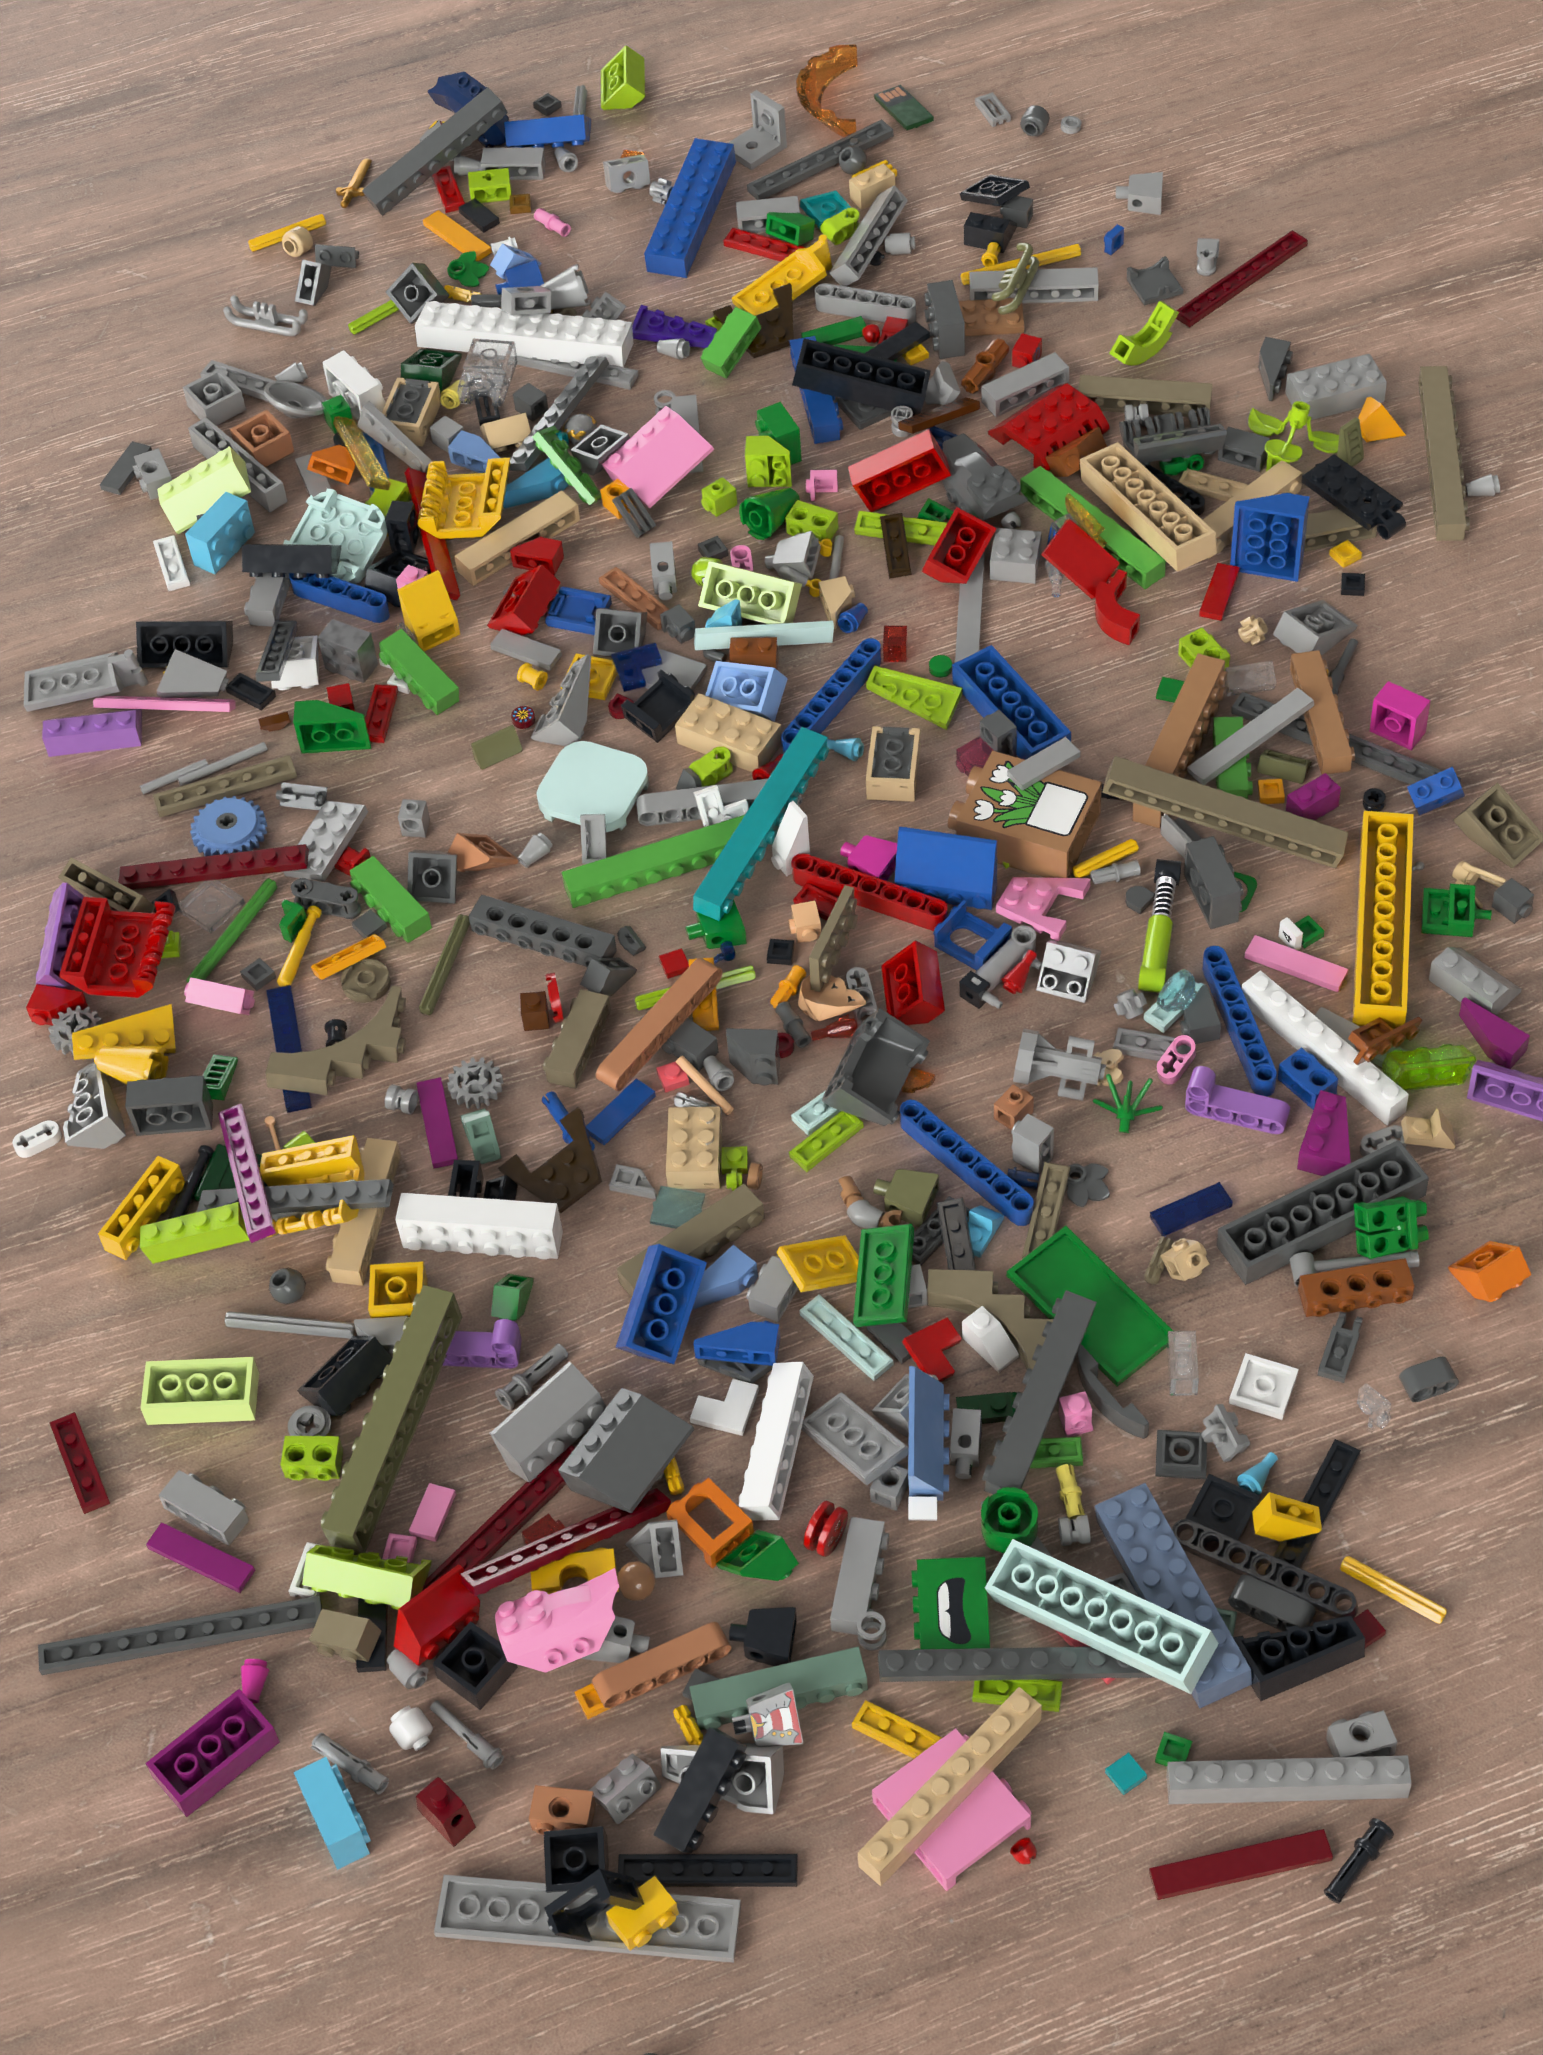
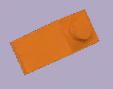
M341 445L312 452L307 470L349 485L360 452Z

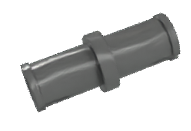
M788 1002L778 1004L775 1011L784 1023L783 1028L786 1033L791 1034L799 1048L807 1046L811 1042V1037L804 1029L800 1016L794 1013Z

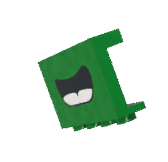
M985 1557L917 1559V1570H911L912 1588L918 1587V1596H913V1614L919 1613V1622H914V1640H920V1648L917 1649L990 1648L988 1599L985 1589L987 1585Z

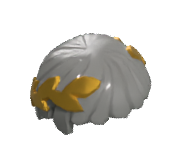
M578 413L566 421L562 432H566L569 440L576 445L577 442H581L598 428L597 422L588 414Z

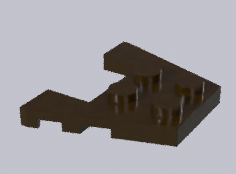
M791 283L773 289V295L779 306L778 308L756 315L761 329L746 350L753 358L790 346V340H794ZM731 305L714 310L713 316L717 321L724 324L726 317L732 313L733 309Z
M576 1107L559 1120L573 1141L532 1173L517 1154L498 1167L504 1175L509 1176L513 1181L543 1202L557 1203L560 1213L564 1212L602 1182L595 1153L589 1140L590 1135L584 1122L585 1117L579 1107Z

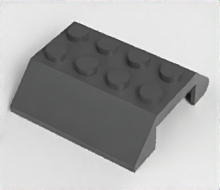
M1207 407L1198 408L1196 413L1194 409L1189 410L1190 428L1184 427L1181 412H1175V418L1173 413L1154 416L1153 421L1151 417H1146L1145 426L1148 435L1141 436L1138 419L1132 420V427L1130 420L1119 422L1124 448L1143 466L1149 465L1152 461L1168 462L1175 457L1189 458L1191 455L1198 453L1213 454L1216 450L1223 449L1227 430L1222 424L1211 425L1210 410Z

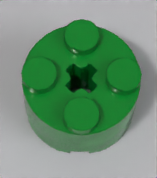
M1005 1487L997 1490V1493L990 1497L988 1496L984 1500L981 1507V1532L986 1546L1000 1553H1005L1012 1539L1029 1547L1033 1544L1038 1533V1508L1036 1503L1029 1497V1494L1018 1488Z

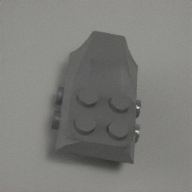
M960 434L943 442V452L947 457L952 476L943 479L942 482L950 503H954L956 507L984 521L1028 502L1021 492L1019 482L1009 470L998 465L982 446L974 442L966 434Z

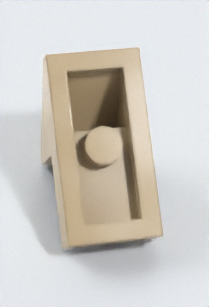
M1439 1108L1435 1110L1430 1119L1405 1116L1401 1121L1405 1144L1454 1149L1456 1147L1452 1124Z

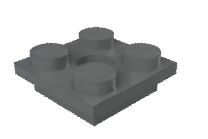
M1157 1430L1155 1476L1206 1480L1207 1442L1203 1440L1202 1432ZM1177 1449H1185L1189 1452V1454L1186 1456H1178L1175 1454L1174 1451Z

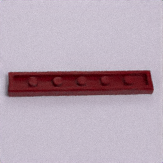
M1321 1829L1149 1868V1874L1156 1898L1161 1900L1333 1860V1854L1325 1830Z

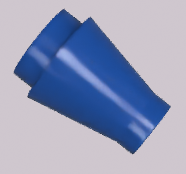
M858 603L856 606L842 612L837 621L839 628L845 633L855 632L864 616L868 613L866 605Z

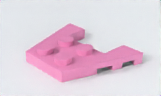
M1013 877L996 904V913L1019 924H1023V922L1033 926L1036 932L1041 934L1045 931L1051 934V939L1059 941L1066 930V920L1047 917L1046 915L1058 894L1084 899L1090 888V879Z

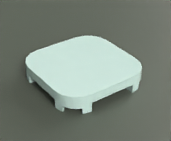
M327 488L326 492L319 493L315 497L311 495L306 501L309 506L290 541L284 540L283 544L341 545L337 573L330 574V576L353 584L360 583L366 575L367 568L373 563L386 539L388 531L385 516L374 504L369 506L337 494L334 489Z
M573 742L560 751L539 785L536 793L539 809L544 814V818L551 822L556 817L580 825L581 814H605L606 832H611L618 828L622 831L627 825L626 818L643 789H648L647 767L641 758L633 754L592 742Z

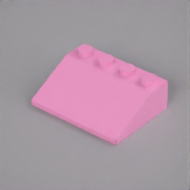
M665 406L602 465L612 481L619 479L628 488L634 490L641 503L651 508L706 458L714 448L679 414Z

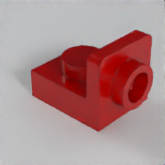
M348 846L335 864V868L351 876L349 870L371 857L370 852L366 848L358 852Z

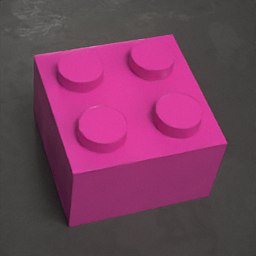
M1388 681L1373 700L1370 732L1412 751L1426 733L1431 700Z

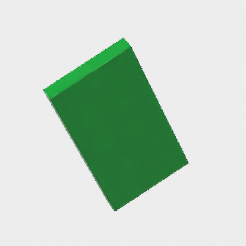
M912 1224L861 1229L853 1324L856 1327L907 1322L915 1229Z

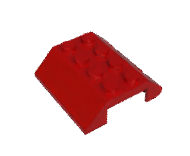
M1065 383L1051 388L990 429L988 435L1002 445L1013 439L1034 455L1033 468L1036 469L1041 466L1045 470L1050 471L1046 456L1096 427L1100 428L1103 435L1110 430V426L1098 404L1070 384Z
M83 897L59 974L60 978L90 995L141 997L154 986L158 973L155 967L161 962L169 934L167 928L172 924L176 910L175 905L169 902L155 901L156 913L111 911L107 898Z

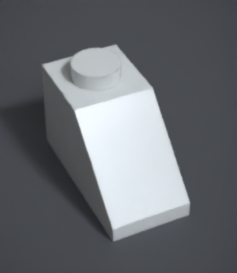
M983 1306L962 1321V1338L998 1373L1019 1358L1017 1350L1001 1323Z

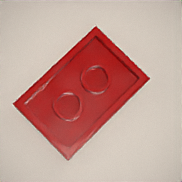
M1070 518L1064 522L1041 554L1091 599L1095 598L1099 582L1106 583L1120 564Z

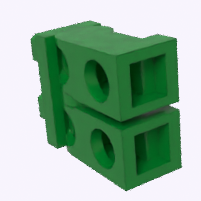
M1401 1196L1380 1202L1354 1203L1355 1227L1359 1228L1356 1230L1357 1253L1366 1258L1373 1259L1403 1252L1408 1249H1419L1418 1243L1429 1239L1427 1226L1423 1224L1417 1225V1217L1426 1216L1427 1214L1426 1202L1410 1200Z

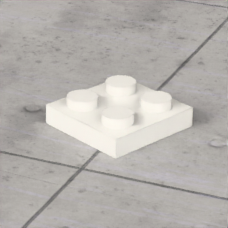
M1245 1353L1229 1398V1404L1282 1420L1299 1369Z

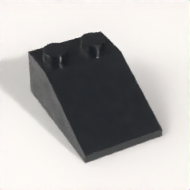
M398 549L367 568L364 587L383 593L387 598V602H390L395 607H401L396 579L408 565L427 571L428 575L431 574L428 559Z

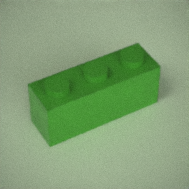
M737 307L734 308L700 357L707 370L727 379L761 329L757 317Z

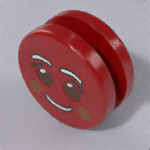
M830 1501L822 1502L808 1523L803 1540L804 1547L810 1551H814L817 1548V1554L823 1557L829 1556L838 1545L845 1531L848 1511L842 1507L835 1509L834 1503Z

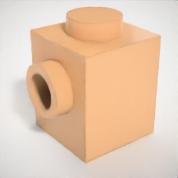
M810 901L791 905L792 919H789L791 934H796L798 943L817 940L821 934V922L816 902Z

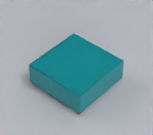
M1129 1752L1105 1769L1106 1775L1123 1795L1147 1779V1774Z

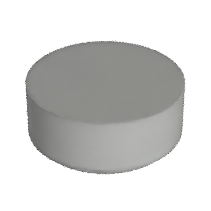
M1075 116L1064 117L1061 120V130L1067 134L1077 133L1081 129V120Z

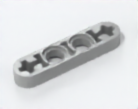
M854 967L846 974L847 989L856 990L862 996L869 998L866 1005L853 1010L858 1028L863 1022L861 1018L865 1015L873 1014L877 1010L868 972L864 968ZM854 978H859V980L861 981V987L857 988V983Z

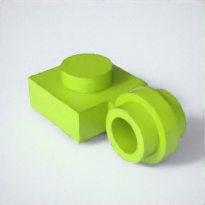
M747 1146L721 1148L722 1174H726L727 1189L732 1188V1191L743 1185L742 1174H748Z

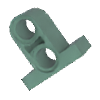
M483 1108L461 1115L463 1128L472 1148L474 1159L480 1161L481 1165L501 1159L489 1111Z

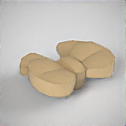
M1109 1049L1101 1054L1097 1052L1093 1055L1101 1057V1064L1106 1065L1103 1080L1098 1079L1097 1086H1100V1084L1109 1086L1106 1078L1107 1074L1111 1075L1114 1084L1122 1081L1124 1076L1122 1071L1118 1069V1063L1123 1060L1124 1055L1120 1050Z

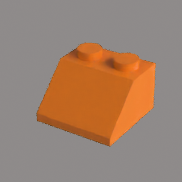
M1493 1241L1485 1243L1448 1267L1452 1275L1474 1298L1487 1302H1494L1500 1299L1502 1293L1521 1286L1523 1280L1531 1276L1519 1246Z

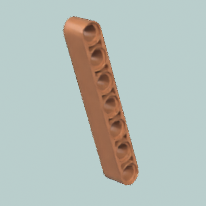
M697 958L604 1059L596 1071V1079L616 1091H621L717 986L722 977V969L703 958Z

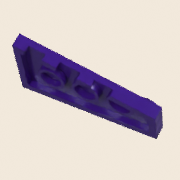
M645 305L640 306L632 325L633 339L658 342L659 340L683 338L689 342L691 347L704 349L709 346L717 332L716 328L695 321L691 323L684 322L682 317L676 315L672 318L666 316L660 310L650 311L648 306Z

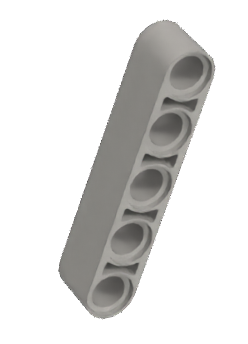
M827 283L819 284L815 288L816 309L820 312L849 317L862 316L863 319L885 322L887 316L908 319V325L916 321V301L909 296Z

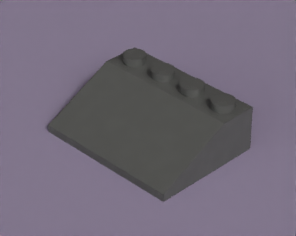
M621 1388L558 1471L571 1491L632 1513L695 1429L689 1423L645 1396Z

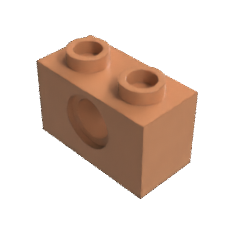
M535 1785L529 1814L532 1830L544 1835L545 1831L592 1827L596 1807L593 1791ZM561 1810L569 1811L564 1817L555 1816Z

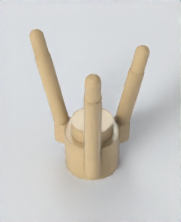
M1461 861L1455 867L1452 875L1457 880L1455 884L1473 885L1478 878L1496 887H1501L1506 881L1503 877L1474 867L1465 861ZM1475 896V904L1478 908L1482 909L1483 904Z

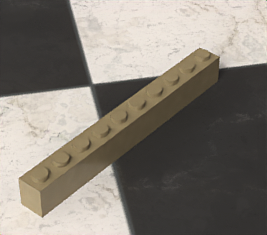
M1447 366L1420 367L1418 386L1436 541L1464 540L1465 531H1469L1470 520L1469 517H1465L1468 510L1467 501H1463L1466 487L1461 485L1464 479V471L1459 468L1462 463V454L1457 452L1460 448V438L1456 437L1458 433V422L1454 421L1456 418V406H1452L1454 403V391L1450 390L1452 388V375H1448Z
M1114 756L1108 769L1102 793L1335 869L1344 856L1348 832L1337 827H1331L1312 819L1294 815L1291 812L1248 800L1242 796H1236L1220 789L1202 785L1196 781H1190L1150 766L1129 761L1126 758Z

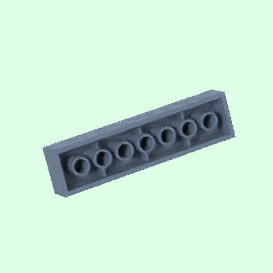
M1146 1483L1095 1505L1096 1521L1138 1597L1211 1630L1218 1641L1217 1648L1192 1692V1696L1199 1709L1252 1685L1251 1669Z

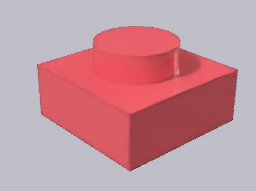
M676 1061L656 1068L665 1093L689 1085L687 1074Z

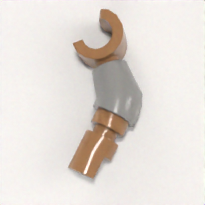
M844 1176L838 1180L843 1188L840 1195L846 1204L847 1215L855 1225L866 1229L900 1225L902 1218L901 1210H891L884 1214L883 1211L871 1206L867 1200H864L851 1176Z

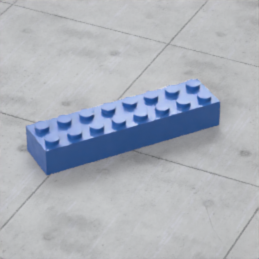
M694 139L645 250L644 256L647 272L687 278L736 164L734 144Z

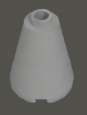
M579 264L569 267L541 285L551 291V310L583 307L592 304L591 299L587 300L589 291L581 270L577 271Z

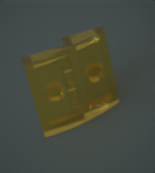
M1068 493L1065 496L1068 515L1084 532L1101 547H1104L1107 542L1100 534L1105 528L1076 498Z

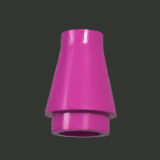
M246 1659L244 1665L241 1666L242 1692L255 1704L259 1703L269 1669L267 1668V1662L264 1660Z

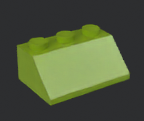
M627 45L601 69V108L603 110L633 108L645 97L644 57Z

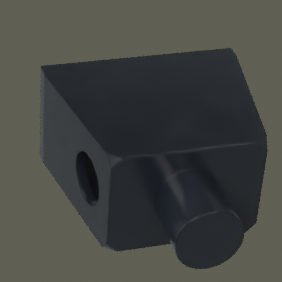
M796 1608L751 1609L747 1625L731 1623L729 1641L744 1642L745 1657L749 1660L771 1666L791 1663L797 1625Z

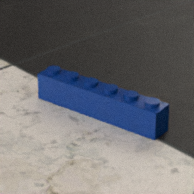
M815 336L805 338L816 341ZM804 338L790 340V354L794 371H796ZM799 388L814 444L840 440L843 422L841 417H837L839 415L838 403L833 402L835 401V396Z

